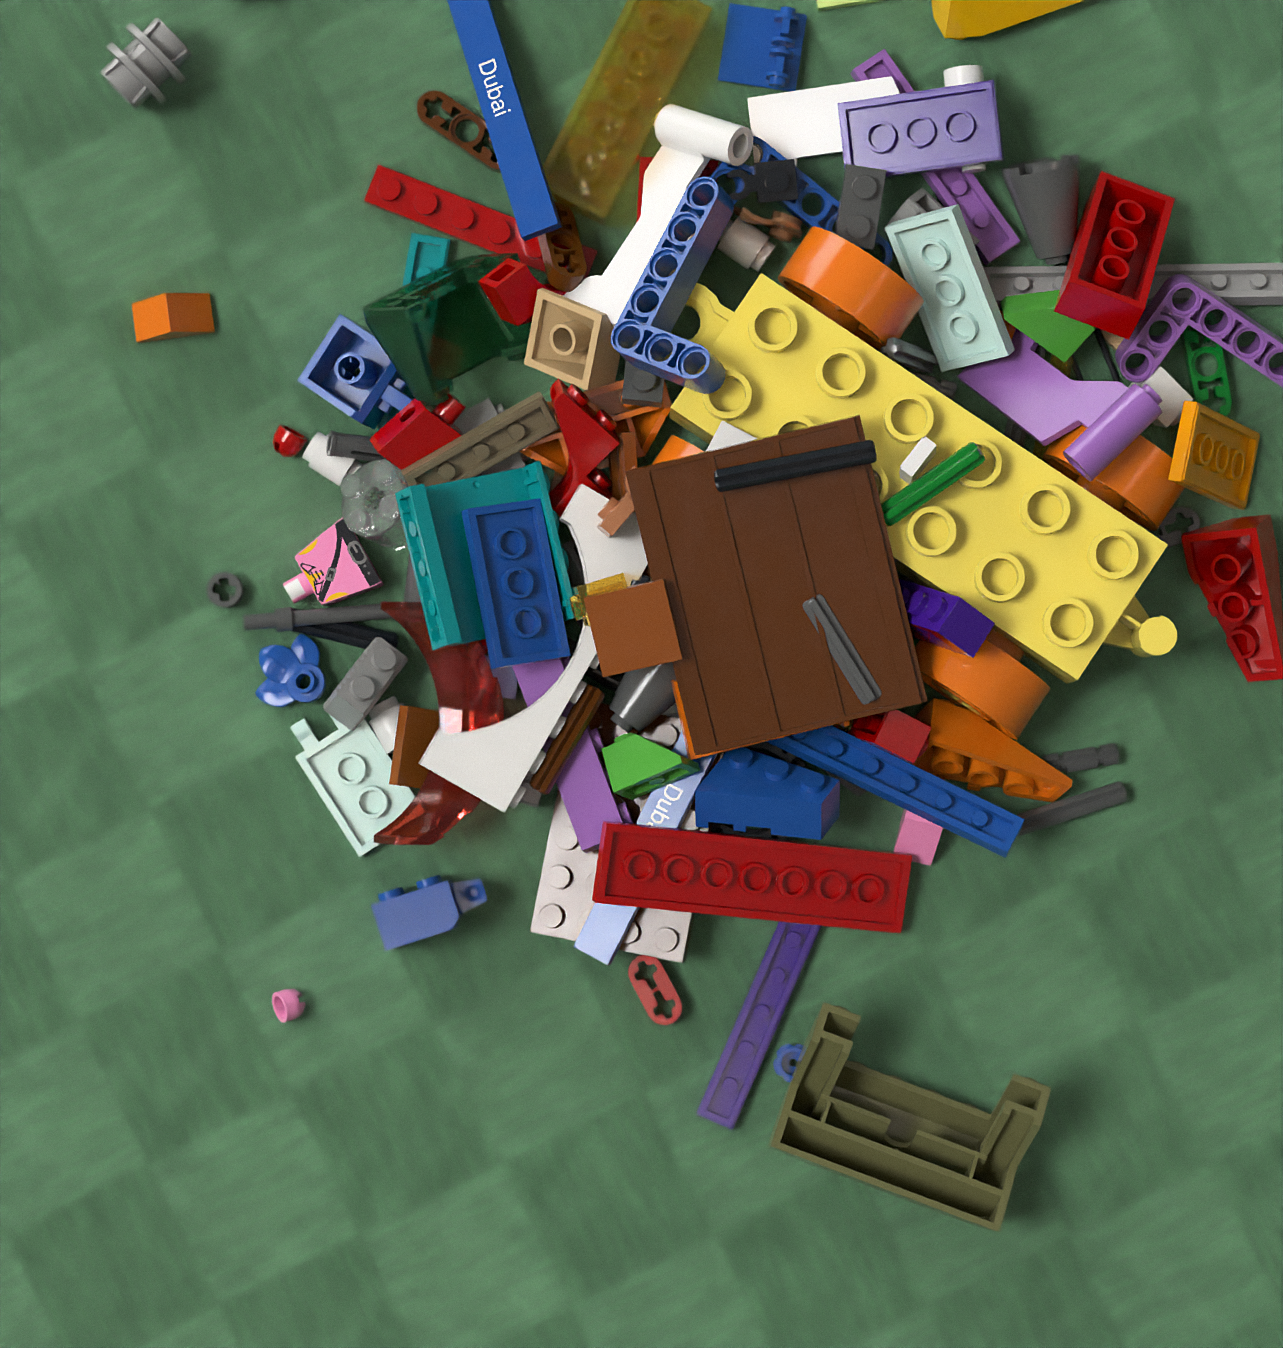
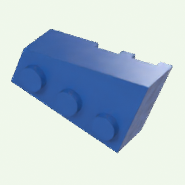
M744 747L727 751L695 790L696 827L708 828L709 822L732 824L733 831L746 832L747 826L770 828L771 835L822 840L840 815L839 779Z

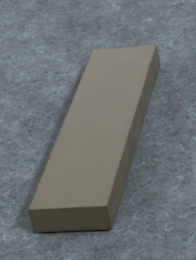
M538 391L402 469L401 473L408 486L424 484L426 487L472 478L560 427L543 395Z

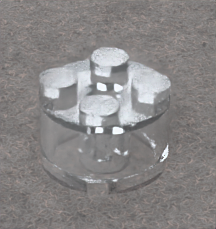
M375 460L366 463L354 474L346 476L341 484V493L343 494L341 510L348 529L380 546L394 550L408 547L395 493L409 487L401 473V469L388 460Z

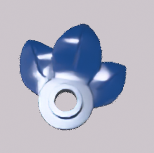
M299 634L292 643L291 649L281 645H269L262 648L259 652V664L263 673L268 678L256 690V696L264 703L280 708L286 707L296 700L302 703H311L318 700L326 689V677L319 668L321 653L316 643L309 637ZM309 676L311 680L309 687L301 689L300 682L302 678Z

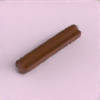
M590 684L586 685L578 701L567 715L561 731L548 748L542 764L529 781V785L533 789L545 795L550 793L605 697V694L600 689Z

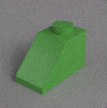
M1060 290L1005 296L1001 301L1004 320L1064 363L1096 329V327L1054 312Z
M636 733L620 735L614 739L613 744L601 749L613 793L631 800L700 771L697 762Z

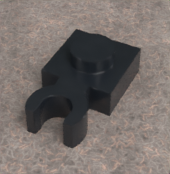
M794 159L754 163V175H749L747 172L739 169L726 173L727 178L736 177L743 182L741 192L728 194L734 201L746 198L750 192H756L757 203L798 199Z

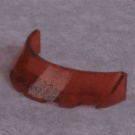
M381 601V610L395 619L409 633L426 659L437 693L439 729L446 733L464 732L487 727L503 720L504 707L498 677H493L489 663L484 655L487 651L480 640L432 650L421 602ZM429 770L421 789L413 801L392 823L374 834L373 843L432 845L445 837L444 834L451 830L467 813H472L481 799Z

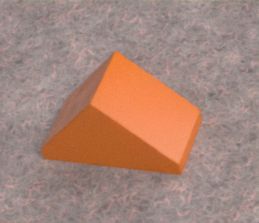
M163 293L131 303L137 343L215 333L210 293Z

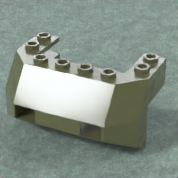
M823 1002L802 1047L767 1147L948 1217L992 1232H1000L1017 1167L1041 1127L1051 1087L1040 1084L1033 1078L1022 1077L1013 1073L992 1113L989 1114L979 1110L974 1105L960 1103L944 1097L934 1090L920 1088L904 1082L897 1076L886 1075L867 1068L860 1062L847 1060L853 1045L851 1039L859 1025L861 1016L849 1012L844 1007L833 1006Z

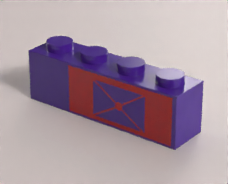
M899 579L912 637L974 658L995 623L958 596Z

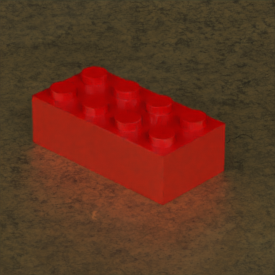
M1101 171L1086 201L1054 312L1129 340L1145 310L1175 198Z

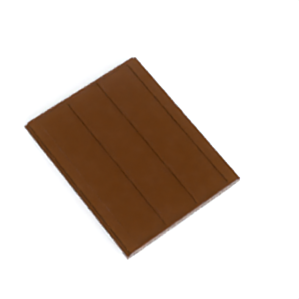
M860 414L625 471L652 581L665 579L683 653L682 660L673 661L672 663L695 756L928 701L871 463L725 492L717 491L714 481V471L717 469L866 441ZM816 595H823L878 684L882 694L873 702L865 705L860 702L831 655L824 628L816 615L815 619L819 634L802 606L810 598L814 597L816 599Z

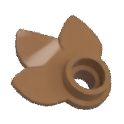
M734 206L733 212L743 222L764 225L770 228L768 235L775 239L791 243L792 237L800 239L803 232L800 230L802 221L796 217L779 211H773L771 218L761 217L744 207L741 209Z

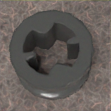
M221 572L212 576L206 588L210 601L221 608L234 607L241 601L244 593L243 584L240 579L228 572ZM224 579H229V585L236 587L235 595H228L230 598L228 601H222L221 595L214 591L217 584L222 586L220 581Z

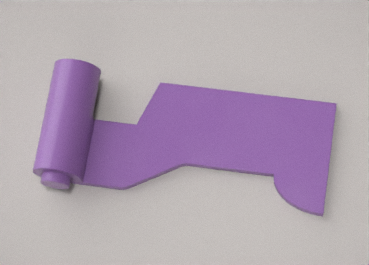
M1017 328L1011 340L1015 350L1009 356L969 365L957 376L962 383L1043 446L1048 445L1080 425L1087 428L1063 451V455L1089 481L1094 480L1162 414V410L1159 407L1162 399L1149 385L1145 384L1141 388L1133 384L1128 388L1118 381L1071 380L1036 354L1034 351L1038 343Z

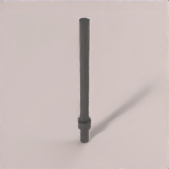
M403 602L296 611H291V607L275 608V612L243 615L244 631L276 628V632L293 631L295 626L413 616L405 612ZM417 611V616H424V613Z

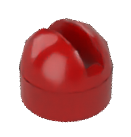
M280 424L273 437V448L285 458L293 457L303 449L308 439L296 430Z

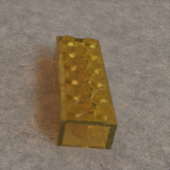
M627 0L543 164L553 201L559 202L571 210L606 226L655 130L654 124L659 112L670 101L712 18L711 7L697 0Z

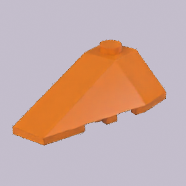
M933 698L915 717L916 720L932 728L928 735L929 744L926 751L921 757L916 759L915 764H910L943 780L968 782L967 789L980 791L981 787H1000L1007 796L1052 803L1072 787V779L972 711L956 706L952 701Z

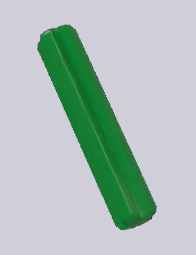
M974 442L968 443L884 501L881 507L885 523L888 526L894 525L984 463L985 456L981 448Z

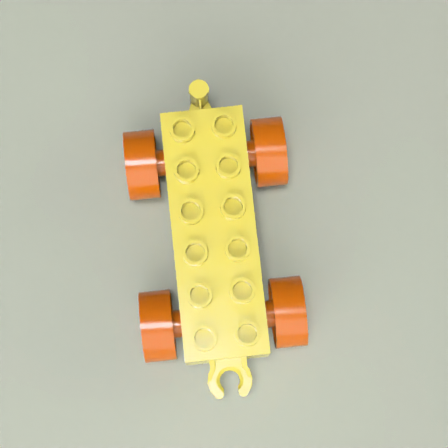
M816 226L810 228L778 276V280L783 287L761 273L735 312L720 304L717 296L706 286L696 283L685 305L693 308L698 313L700 328L698 333L689 341L705 347L723 365L726 377L722 386L710 394H702L684 387L670 407V419L706 443L710 444L722 420L759 439L860 414L865 440H871L875 444L877 460L871 463L881 504L909 485L900 478V465L922 437L926 436L937 445L936 454L917 479L970 442L976 443L984 453V463L894 525L888 526L886 524L897 571L918 585L962 598L995 623L974 658L919 640L915 650L924 683L957 706L972 711L1010 738L1017 740L1050 691V687L1040 677L1019 662L1023 655L1068 684L1080 678L1102 644L1129 649L1139 657L1160 656L1168 653L1175 646L1177 630L1174 623L1162 615L1150 618L1135 597L1136 592L1168 546V544L1144 528L1156 531L1185 489V487L1168 480L1172 458L1139 435L1094 480L1089 481L1063 455V451L1087 429L1080 425L1050 444L1043 455L1047 462L1045 463L879 352L882 346H887L888 338H901L923 305L924 300L909 283L885 264L853 243L823 228ZM672 352L665 357L664 361L670 357ZM705 365L697 371V374L704 369ZM671 435L652 464L704 451L677 436Z

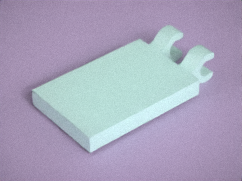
M330 715L338 730L320 741L306 719L303 718L290 727L305 750L295 756V758L359 857L426 815L425 810L410 787L389 784L392 759L386 754L366 718L353 731Z

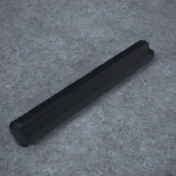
M871 440L717 469L714 471L716 489L719 492H725L874 463L877 460L875 444Z

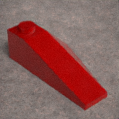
M1271 514L1232 518L1183 533L1181 538L1188 573L1193 583L1199 585L1208 601L1207 608L1211 616H1216L1226 634V643L1247 682L1283 679V611L1278 550Z

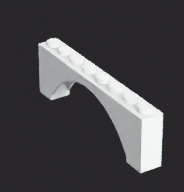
M581 484L576 489L559 520L568 525L577 546L583 569L585 596L628 587L633 579L640 581L648 562L636 515L632 513L613 536L607 537L597 528V525L602 521L597 514L609 499ZM586 606L583 626L576 649L558 680L543 696L514 716L487 727L455 733H446L438 728L419 764L504 813L508 806L515 809L526 791V788L521 785L528 771L535 774L546 756V753L541 750L549 736L553 739L557 737L567 719L561 715L567 703L570 701L575 704L585 689L587 683L581 679L589 666L596 669L599 664Z

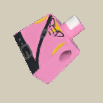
M345 517L339 519L295 556L302 573L283 583L294 604L315 593L323 607L384 585Z

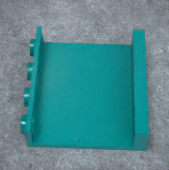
M541 461L533 462L523 468L426 487L424 484L413 485L395 493L432 650L485 639L461 511L468 508L540 498L563 619L565 622L578 617L576 610L578 598L575 590L570 585L567 573L569 567L568 556L565 550L561 548L558 535L559 519L551 506L548 494L550 482L548 475L542 469Z

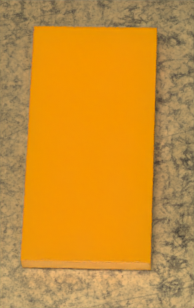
M1184 401L1168 480L1231 509L1245 510L1260 433L1198 402Z

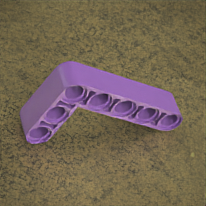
M1175 274L1163 283L1145 308L1129 340L1124 338L1115 352L1116 363L1127 380L1132 382L1145 381L1154 373L1180 335L1190 325L1283 387V365L1277 368L1269 366L1270 358L1278 352H1283V339L1184 274ZM1178 289H1191V296L1186 302L1182 304L1172 302V296ZM1214 309L1223 311V317L1219 323L1215 325L1204 323L1206 314ZM1158 320L1168 322V328L1162 335L1153 336L1149 334V328L1154 322ZM1245 331L1255 332L1254 341L1250 345H1237V338L1241 333ZM1142 353L1145 355V359L1139 367L1129 368L1125 365L1127 358L1131 354Z

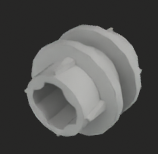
M157 17L142 31L130 22L125 28L134 39L123 50L119 49L113 42L106 46V49L114 59L100 71V74L135 110L150 96L162 105L167 99L158 88L169 77L174 79L179 85L186 81L185 76L178 68L192 56V53Z

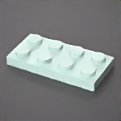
M959 204L894 221L885 227L906 282L924 300L918 313L941 372L1006 357L1015 350Z

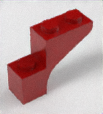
M510 258L506 259L478 281L500 319L516 326L532 321L538 289L544 288L561 296L567 293L556 289L551 284H541L532 275L526 264Z
M558 378L550 387V396L568 450V465L561 481L549 493L552 509L561 517L576 489L581 484L609 500L612 498L610 490L612 483L596 466L620 442L615 431L617 427L616 422L604 410L594 411L587 404L589 399L580 388L574 384L568 387Z

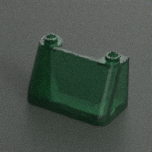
M518 253L481 254L456 259L362 308L366 325L416 400L425 401L426 405L442 403L449 399L448 393L454 390L452 380L494 357H507L508 361H517L525 358L532 321L516 326L501 320L478 282L508 258L520 262Z

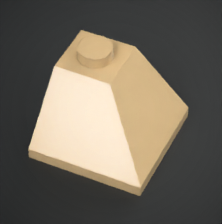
M538 289L524 364L587 391L615 383L620 354L611 344L613 326L607 314L547 289Z

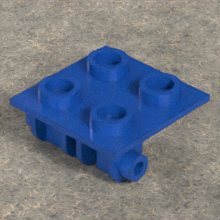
M729 3L718 81L788 92L795 91L807 15L796 13L795 8L786 6L780 7L779 11Z

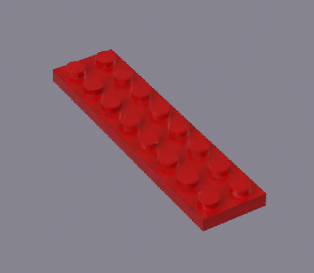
M603 821L592 901L602 904L901 934L912 855L892 851Z

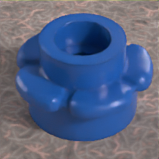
M785 1044L781 1046L777 1051V1058L774 1059L773 1066L777 1075L783 1076L787 1082H790L795 1066L789 1065V1061L791 1059L798 1061L803 1047L801 1044H796L795 1046Z

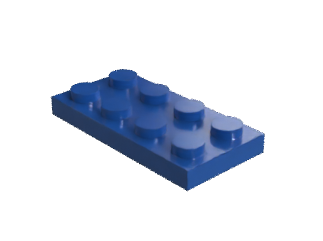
M541 499L468 508L461 511L491 670L571 656Z

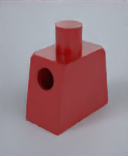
M450 392L443 397L435 409L420 398H415L370 438V442L380 455L402 470L463 435L461 430L453 423L466 409V405Z

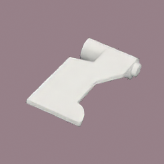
M963 65L943 71L945 87L984 81L983 66ZM890 76L747 98L751 132L753 136L764 140L787 160L794 159L795 166L797 167L798 159L843 152L837 103L901 93L894 78ZM753 145L754 163H758L760 152ZM985 164L962 167V173H977L986 170Z
M668 104L664 106L654 120L655 135L662 146L644 173L641 216L603 275H594L583 279L577 288L567 292L564 297L607 314L614 327L689 184L700 176L711 158L734 166L742 165L748 159L753 147V134L748 127L678 105Z

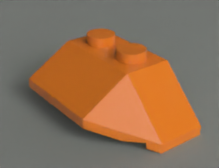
M624 379L592 390H584V394L589 399L587 404L596 412L600 409L604 410L616 422V433L635 432L637 458L645 456L672 406L665 379L661 408L622 404ZM552 400L547 401V404L560 427ZM561 428L520 451V453L535 461H541V464L564 476L568 465V450ZM609 455L596 468L603 469L609 467Z

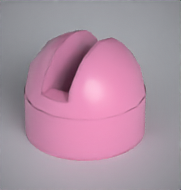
M284 989L274 992L272 995L274 1012L282 1023L294 1020L304 1012L306 1003H299L298 998L302 996V993L295 989Z

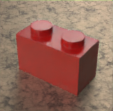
M895 709L854 719L848 734L895 757L915 764L916 759L921 757L928 747V735L932 727Z

